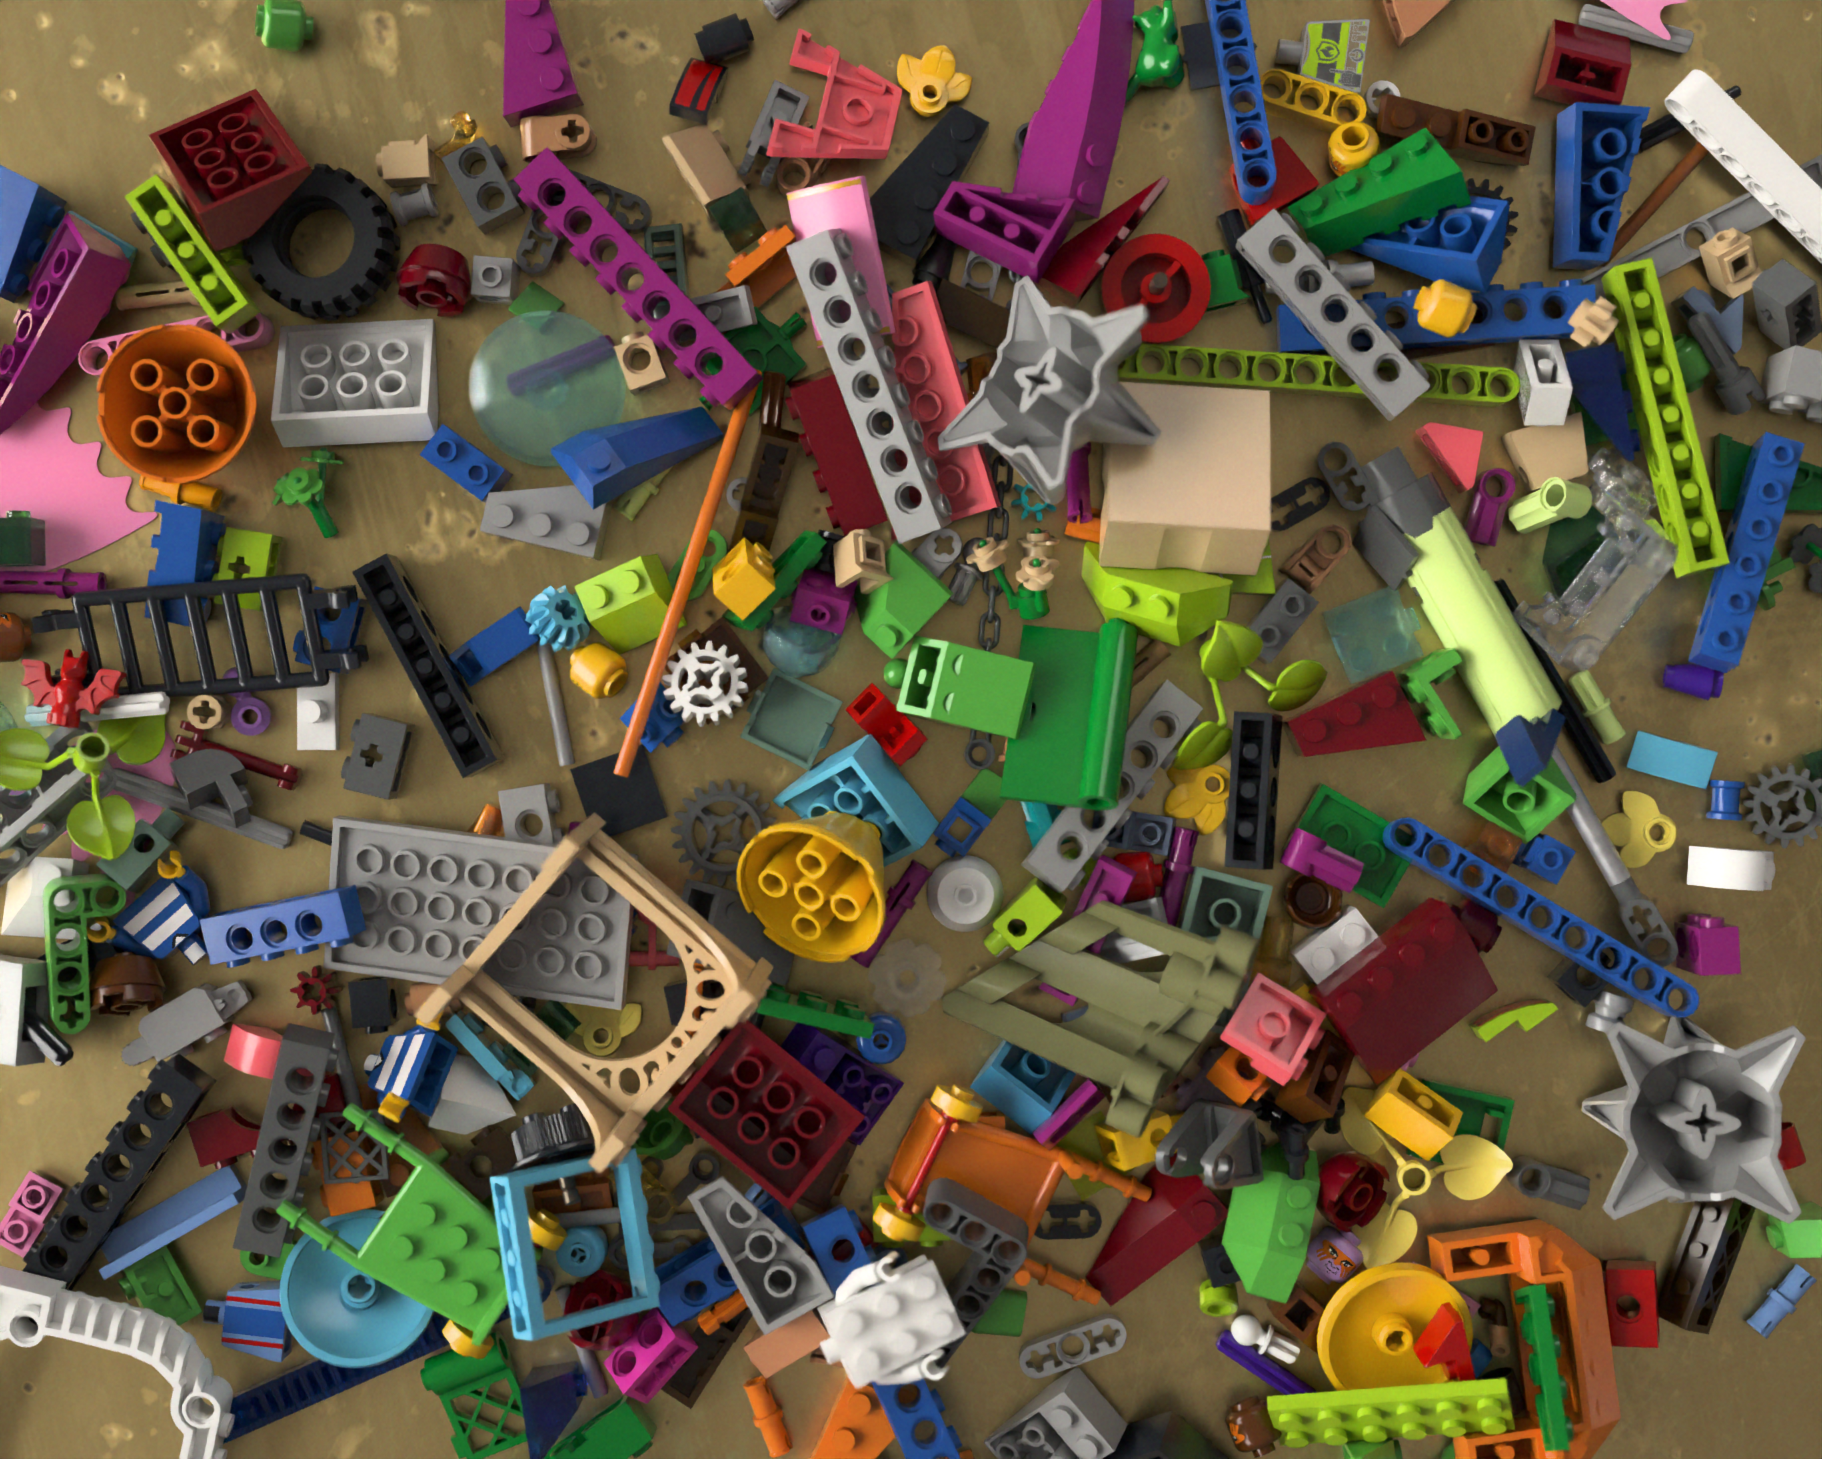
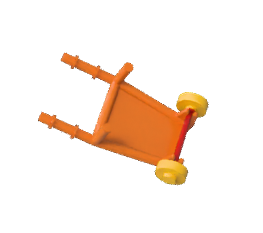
M953 1084L952 1088L937 1085L931 1099L926 1098L909 1124L886 1176L884 1186L897 1205L894 1206L884 1202L879 1203L873 1220L883 1228L882 1233L891 1239L903 1242L904 1239L914 1242L919 1241L925 1224L914 1216V1213L924 1215L928 1185L935 1179L949 1178L1021 1217L1028 1225L1029 1246L1065 1172L1074 1180L1079 1179L1085 1174L1089 1176V1181L1093 1183L1098 1180L1122 1191L1123 1196L1126 1198L1133 1196L1144 1202L1149 1200L1152 1188L1138 1182L1137 1177L1134 1175L1127 1177L1103 1166V1161L1099 1159L1094 1162L1056 1145L1051 1150H1048L1037 1139L980 1122L978 1118L983 1110V1106L973 1100L974 1093L956 1084ZM1026 1258L1013 1276L1016 1283L1020 1286L1027 1285L1032 1277L1038 1280V1285L1044 1286L1048 1284L1072 1295V1300L1076 1302L1081 1299L1092 1305H1097L1101 1297V1291L1086 1285V1280L1080 1278L1077 1281L1053 1270L1052 1265L1049 1263L1042 1265Z

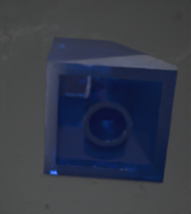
M578 1361L533 1367L520 1387L530 1459L545 1458L578 1410L583 1396H587L585 1372L579 1373Z

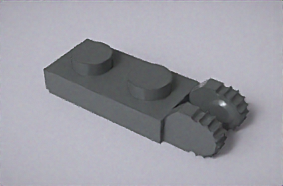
M774 80L746 144L748 150L738 170L739 174L746 177L747 173L751 171L754 157L758 153L770 159L760 177V184L766 187L769 186L778 164L784 159V157L766 156L775 118L798 125L810 96Z

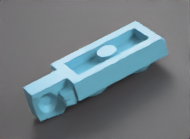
M460 1010L446 1022L445 1026L493 1079L495 1081L498 1080L517 1101L534 1087L536 1083L527 1069L513 1067L508 1062L511 1058L510 1054L499 1042L494 1041L491 1043L483 1035L482 1031L485 1028L472 1013L469 1012L465 1015Z

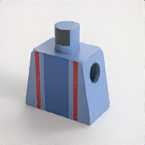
M280 1280L237 1283L228 1290L226 1301L207 1300L203 1311V1322L223 1325L221 1343L224 1347L275 1362H282L291 1353L293 1335L285 1322L281 1309Z

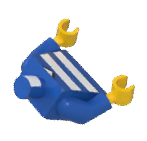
M172 850L170 851V859L175 864L166 865L161 859H158V873L162 877L113 920L116 925L110 927L106 916L94 917L95 922L104 927L98 931L87 927V936L93 942L107 941V943L125 952H133L136 955L147 956L154 960L158 958L164 960L173 957L181 951L192 965H196L208 955L205 942L198 935L202 931L199 920L208 917L211 909L207 884L188 866H182L180 852Z
M444 1010L427 1026L417 1018V1026L400 1035H389L385 1039L379 1055L371 1054L365 1060L364 1071L369 1076L368 1087L378 1093L379 1113L398 1123L403 1119L406 1107L423 1115L432 1116L458 1051V1047L438 1035L441 1026L440 1017Z

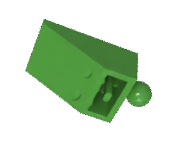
M914 635L908 661L902 658L889 661L884 668L883 675L889 686L901 689L896 708L898 712L923 720L1018 740L1036 663Z

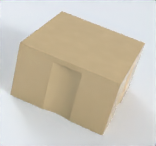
M1120 382L1161 432L1154 445L1102 443V481L1105 496L1100 517L1099 566L1139 569L1179 567L1206 573L1256 575L1271 531L1270 391Z

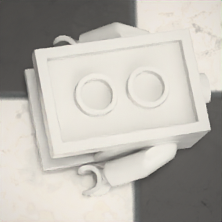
M891 1252L880 1262L877 1261L855 1269L837 1289L835 1298L817 1307L831 1337L819 1343L829 1365L841 1360L850 1381L857 1389L872 1381L879 1385L907 1384L927 1377L937 1380L949 1371L950 1366L938 1368L934 1363V1360L944 1354L943 1350L938 1348L966 1335L933 1261H928L925 1255H921L892 1269L889 1262L896 1259L899 1254ZM932 1352V1353H931L929 1356H927L926 1358H920V1357H922V1356H924V1355H926V1354Z

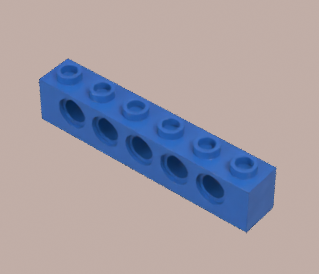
M1765 432L1753 444L1724 539L1729 564L1715 569L1688 662L1724 673L1739 665L1805 443Z

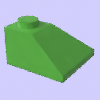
M898 540L885 553L886 572L894 579L867 595L861 593L859 583L856 586L854 595L864 634L891 659L914 638V635L918 634L954 594L902 544H899Z

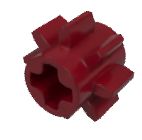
M321 965L313 967L312 976L305 971L299 972L297 977L301 983L299 986L290 989V992L297 993L300 1000L296 1007L310 1006L312 1015L320 1013L321 1003L329 1009L335 1007L336 1003L332 997L334 994L343 991L342 987L335 986L333 979L337 973L334 971L330 974H323ZM319 983L322 988L319 990L320 995L315 997L311 993L315 988L313 984Z

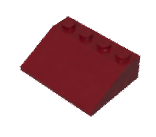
M257 89L149 135L166 174L215 252L235 246L241 240L252 236L312 172L309 163Z
M1429 897L1308 991L1318 1007L1326 1013V1018L1374 1084L1378 1085L1491 997L1498 989L1468 932L1448 904Z
M748 1019L744 1023L739 1020L667 1108L789 1210L865 1118L860 1111Z

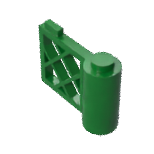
M499 1331L490 1334L494 1340V1345L484 1359H477L471 1356L464 1357L450 1349L427 1358L424 1362L425 1368L420 1370L425 1389L427 1391L432 1390L435 1395L439 1396L456 1433L450 1439L459 1459L464 1457L467 1459H483L541 1435L539 1424L511 1363V1355L507 1343ZM507 1378L512 1390L508 1402L487 1394L492 1383ZM485 1387L483 1392L477 1390L479 1388ZM467 1395L479 1400L473 1416L457 1410L453 1399ZM514 1398L516 1399V1401H517V1403H518V1406L515 1405V1404H512L513 1401H514ZM483 1402L504 1410L498 1426L477 1418ZM508 1412L523 1417L528 1429L515 1433L502 1428ZM463 1422L469 1424L467 1429H465ZM475 1426L493 1433L490 1444L474 1449L469 1438L472 1427Z

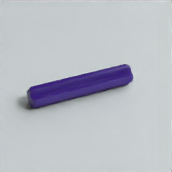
M1224 1330L1218 1337L1215 1345L1219 1351L1282 1394L1317 1392L1316 1389L1266 1355L1259 1354L1258 1350L1253 1346H1244L1238 1343L1231 1331Z

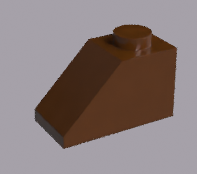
M1326 1030L1314 1051L1307 1048L1303 1058L1307 1059L1308 1063L1298 1080L1295 1081L1290 1077L1284 1086H1280L1275 1100L1276 1105L1302 1124L1334 1116L1354 1058L1353 1053L1345 1042L1330 1030Z

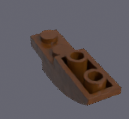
M1386 94L1381 97L1375 132L1380 137L1401 142L1426 127L1450 157L1487 163L1527 166L1530 161L1536 126L1469 109H1463L1458 112Z

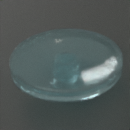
M537 310L523 313L507 320L485 339L476 353L472 364L469 394L478 424L486 436L500 450L528 464L560 466L552 455L551 448L582 431L618 424L625 405L626 382L615 349L600 330L573 314L555 310Z

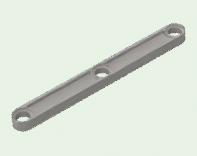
M1821 154L1799 167L1822 189ZM1748 192L1581 278L1583 285L1595 284L1596 299L1600 296L1606 299L1601 278L1614 266L1653 258L1657 278L1659 279L1701 257L1700 249H1693L1687 244L1686 236L1689 230L1696 229L1701 231L1705 236L1706 243L1721 231L1733 227L1746 234L1775 219V217ZM1545 301L1544 312L1548 317L1552 318L1549 313V305L1552 301Z

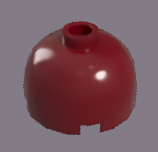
M1346 1151L1335 1154L1318 1167L1320 1188L1316 1207L1319 1213L1329 1223L1344 1232H1352L1348 1227L1356 1224L1361 1228L1369 1224L1379 1213L1388 1194L1383 1190L1384 1179L1389 1181V1174L1385 1166L1357 1151Z
M597 1270L586 1278L583 1283L576 1282L571 1288L565 1303L563 1316L632 1298L631 1284L611 1272ZM640 1311L570 1330L573 1337L568 1336V1338L580 1348L596 1351L612 1350L624 1344L633 1334L639 1320Z

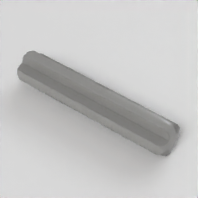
M1589 3L1583 6L1578 20V24L1581 26L1629 37L1633 41L1682 54L1688 52L1694 37V33L1691 30L1663 23L1671 36L1670 40H1665L1615 10Z

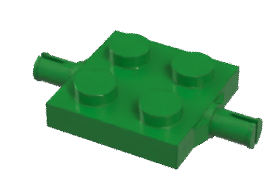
M755 306L757 325L727 331L724 336L754 369L762 372V377H764L766 371L784 373L786 386L807 367L805 361L794 350L790 340L807 323L795 312L789 320L779 327L768 321ZM715 357L708 361L706 368L711 372L712 376L721 371L723 361L720 357ZM763 380L758 385L749 412L750 417L761 407ZM704 396L699 398L708 411L714 407Z

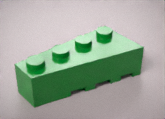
M1425 127L1376 155L1370 160L1369 164L1362 168L1350 170L1288 206V210L1292 220L1299 228L1297 234L1306 245L1312 242L1321 251L1323 256L1327 257L1364 243L1365 237L1374 233H1385L1387 235L1400 230L1398 224L1420 216L1425 221L1439 216L1437 211L1453 204H1456L1457 208H1461L1472 203L1462 170Z
M623 1395L535 1459H628L631 1455L637 1458L653 1445L651 1440L657 1427L638 1400Z

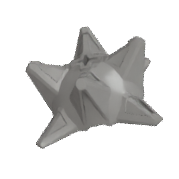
M1028 275L1016 282L1007 335L997 349V360L989 376L981 380L978 394L937 437L939 450L945 451L989 443L1006 458L1045 502L1053 505L1059 503L1064 498L1071 453L1089 441L1154 445L1161 431L1120 384L1118 379L1119 364L1129 356H1132L1142 343V336L1139 330L1149 318L1146 308L1140 305L1092 318L1082 311L1063 306L1052 307Z
M1688 1017L1670 1018L1663 1043L1620 1022L1615 1023L1607 1031L1606 1034L1628 1085L1585 1099L1582 1102V1112L1623 1138L1628 1148L1625 1160L1603 1205V1209L1612 1219L1617 1220L1664 1198H1667L1669 1203H1685L1694 1201H1723L1736 1197L1789 1224L1802 1213L1777 1157L1782 1143V1103L1778 1093L1806 1039L1795 1026L1735 1050L1720 1044Z

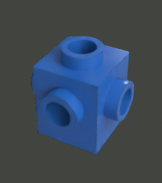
M661 683L659 684L640 741L650 753L662 743L667 748L670 747L685 733L680 728L685 723L682 718L684 710L674 714L670 707L674 700H666L663 692L666 688ZM637 700L620 717V720L627 727H629Z

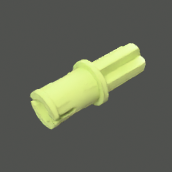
M1581 670L1573 674L1569 679V684L1584 708L1582 711L1583 716L1589 717L1602 739L1603 745L1611 744L1622 738L1626 731L1622 728L1609 706L1611 704L1610 698H1604L1588 670Z

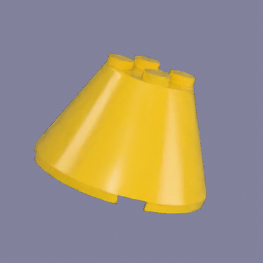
M829 811L825 815L771 826L758 833L743 850L737 867L738 890L748 914L752 911L760 922L766 927L763 933L785 950L809 960L831 963L842 962L861 951L865 952L877 939L885 920L883 849L879 840L880 831L878 827L871 822H864L850 814Z

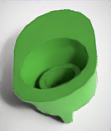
M670 1098L658 1113L651 1109L643 1119L648 1123L639 1133L638 1139L630 1147L636 1148L637 1155H648L655 1159L667 1160L677 1155L685 1145L693 1144L694 1138L690 1133V1128L667 1109L675 1099Z

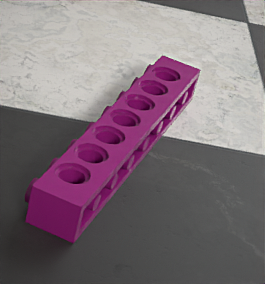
M548 147L513 179L523 189L517 195L533 212L540 208L548 216L543 223L559 240L565 235L574 244L569 250L585 268L591 263L600 272L595 278L611 296L617 291L625 299L626 302L621 306L624 311L637 324L643 319L652 330L647 334L650 339L663 352L669 347L678 358L673 362L675 366L689 380L695 375L704 385L700 390L701 394L715 408L721 403L730 411L764 379ZM565 190L566 196L564 201L558 206H551V198L554 193ZM584 218H591V228L584 234H577L578 223ZM609 246H617L618 253L615 259L611 262H603L602 255L604 250ZM635 274H643L644 282L642 286L637 290L630 291L628 289L629 279ZM668 301L670 303L669 313L664 318L656 319L654 317L655 307L660 302ZM689 329L696 330L695 342L689 347H681L680 337L682 333ZM715 357L722 358L723 367L721 371L713 376L707 375L706 365L708 361Z

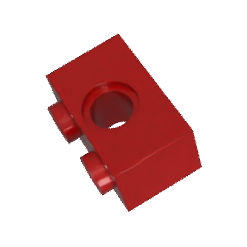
M1608 1260L1606 1272H1602L1605 1295H1607V1315L1611 1346L1658 1348L1660 1328L1656 1261ZM1623 1296H1632L1639 1302L1640 1307L1634 1311H1627L1619 1305L1618 1299Z

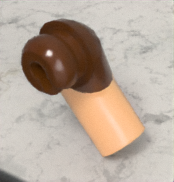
M1483 1298L1480 1301L1481 1306L1478 1309V1314L1482 1319H1488L1491 1354L1495 1357H1506L1511 1351L1506 1308L1497 1298L1494 1300Z

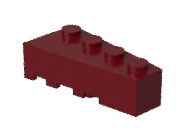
M831 367L789 382L788 386L792 396L785 398L792 420L800 418L806 433L798 436L806 457L815 456L819 469L812 471L819 492L828 491L832 505L826 507L833 529L841 527L845 537L853 530L867 529L888 521Z

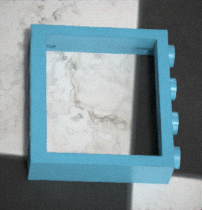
M631 1148L624 1159L616 1167L613 1166L633 1297L544 1321L524 1186L593 1171L595 1169L588 1162L594 1154L490 1177L514 1338L533 1341L660 1306L658 1296L660 1282L654 1270L652 1257L654 1243L648 1231L646 1219L648 1204L642 1193L640 1180L642 1165L637 1157L636 1148Z

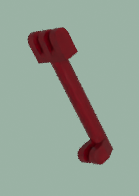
M181 721L180 728L194 733L192 738L177 734L175 742L189 748L187 753L179 749H172L170 757L179 759L204 749L221 750L236 757L245 769L279 780L278 787L294 790L300 784L303 775L301 768L287 763L283 766L208 741L206 738L209 729L196 728L190 721Z

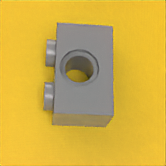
M550 783L498 791L505 837L560 844L564 840L563 828H557L555 813L560 812L559 797L556 790H551ZM531 813L538 815L543 822V828L538 835L529 833L525 827V820Z

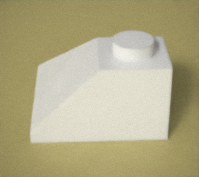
M35 857L7 883L1 935L45 938L44 888L54 878L88 875L89 864L75 859ZM60 891L55 896L54 904L57 906L68 905L74 898V891ZM71 928L63 929L57 934L56 939L73 940L76 930Z

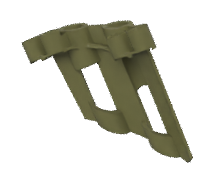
M1102 900L1047 933L1020 952L942 997L943 1013L1112 1089L1111 1096L1114 1098L1107 1117L1102 1122L1139 1139L1145 1131L1163 1093L1190 1062L1202 1041L1227 1008L1232 1010L1235 1007L1249 978V974L1253 970L1260 940L1221 924L1219 927L1222 929L1215 942ZM1114 931L1171 956L1165 971L1138 972L1089 951L1085 947ZM1035 978L1086 1001L1089 1007L1085 1014L1077 1019L1063 1023H1051L999 999Z

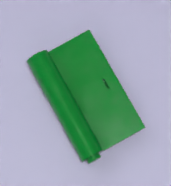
M1120 618L1110 619L1108 623L1101 625L1099 633L1023 625L1019 659L1036 663V668L1019 739L1008 738L1000 799L1094 810H1112L1118 807L1138 639L1137 628Z

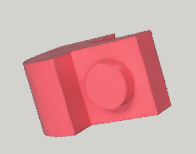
M233 1024L224 1061L242 1072L273 1079L283 1035L276 1033L269 1027ZM296 1069L302 1076L308 1077L313 1075L308 1069Z

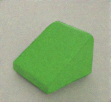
M532 281L512 302L508 310L544 335L565 303Z

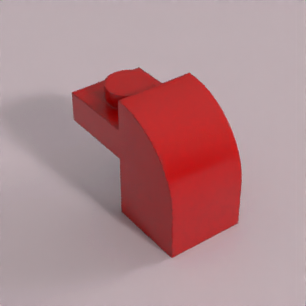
M871 683L845 710L864 731L872 734L890 758L901 767L908 759L913 758L919 752L921 746L928 739L906 714L896 711L897 706L877 686Z

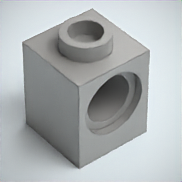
M474 255L471 295L482 303L511 305L519 293L520 266L513 258Z

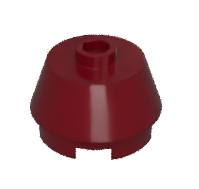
M421 244L416 246L396 273V281L399 285L397 296L404 304L414 310H417L418 305L421 304L438 309L437 316H456L463 312L464 305L472 298V282L468 260L460 252L439 244Z

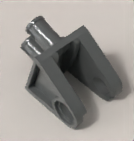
M1250 1097L1240 1108L1235 1103L1233 1105H1226L1201 1098L1194 1101L1160 1142L1155 1156L1158 1171L1176 1178L1204 1173L1205 1179L1202 1183L1220 1190L1256 1184L1263 1181L1261 1153L1265 1151L1267 1145L1262 1144L1266 1142V1139L1258 1131L1257 1117L1261 1116L1263 1111L1258 1109L1262 1107L1259 1100L1255 1102ZM1177 1150L1176 1161L1174 1165L1171 1167L1170 1156L1173 1157L1175 1151Z

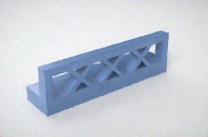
M235 1164L215 1171L115 1228L101 1248L109 1264L99 1269L103 1279L111 1277L242 1202L245 1198L247 1185Z

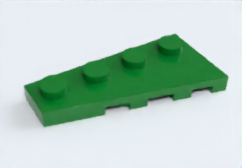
M1545 1284L1529 1285L1513 1291L1516 1305L1524 1304L1525 1313L1523 1314V1321L1520 1322L1522 1338L1527 1341L1528 1345H1532L1533 1353L1529 1354L1528 1361L1530 1378L1535 1386L1540 1385L1541 1394L1535 1395V1403L1545 1452L1570 1450L1569 1441L1574 1439L1571 1418L1565 1416L1563 1400L1567 1399V1385L1564 1376L1558 1373L1556 1360L1561 1358V1345L1558 1335L1552 1334L1550 1318L1555 1316L1554 1300L1551 1293H1546Z

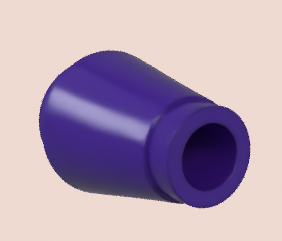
M1666 664L1662 685L1665 688L1708 701L1710 697H1720L1724 672L1698 664Z

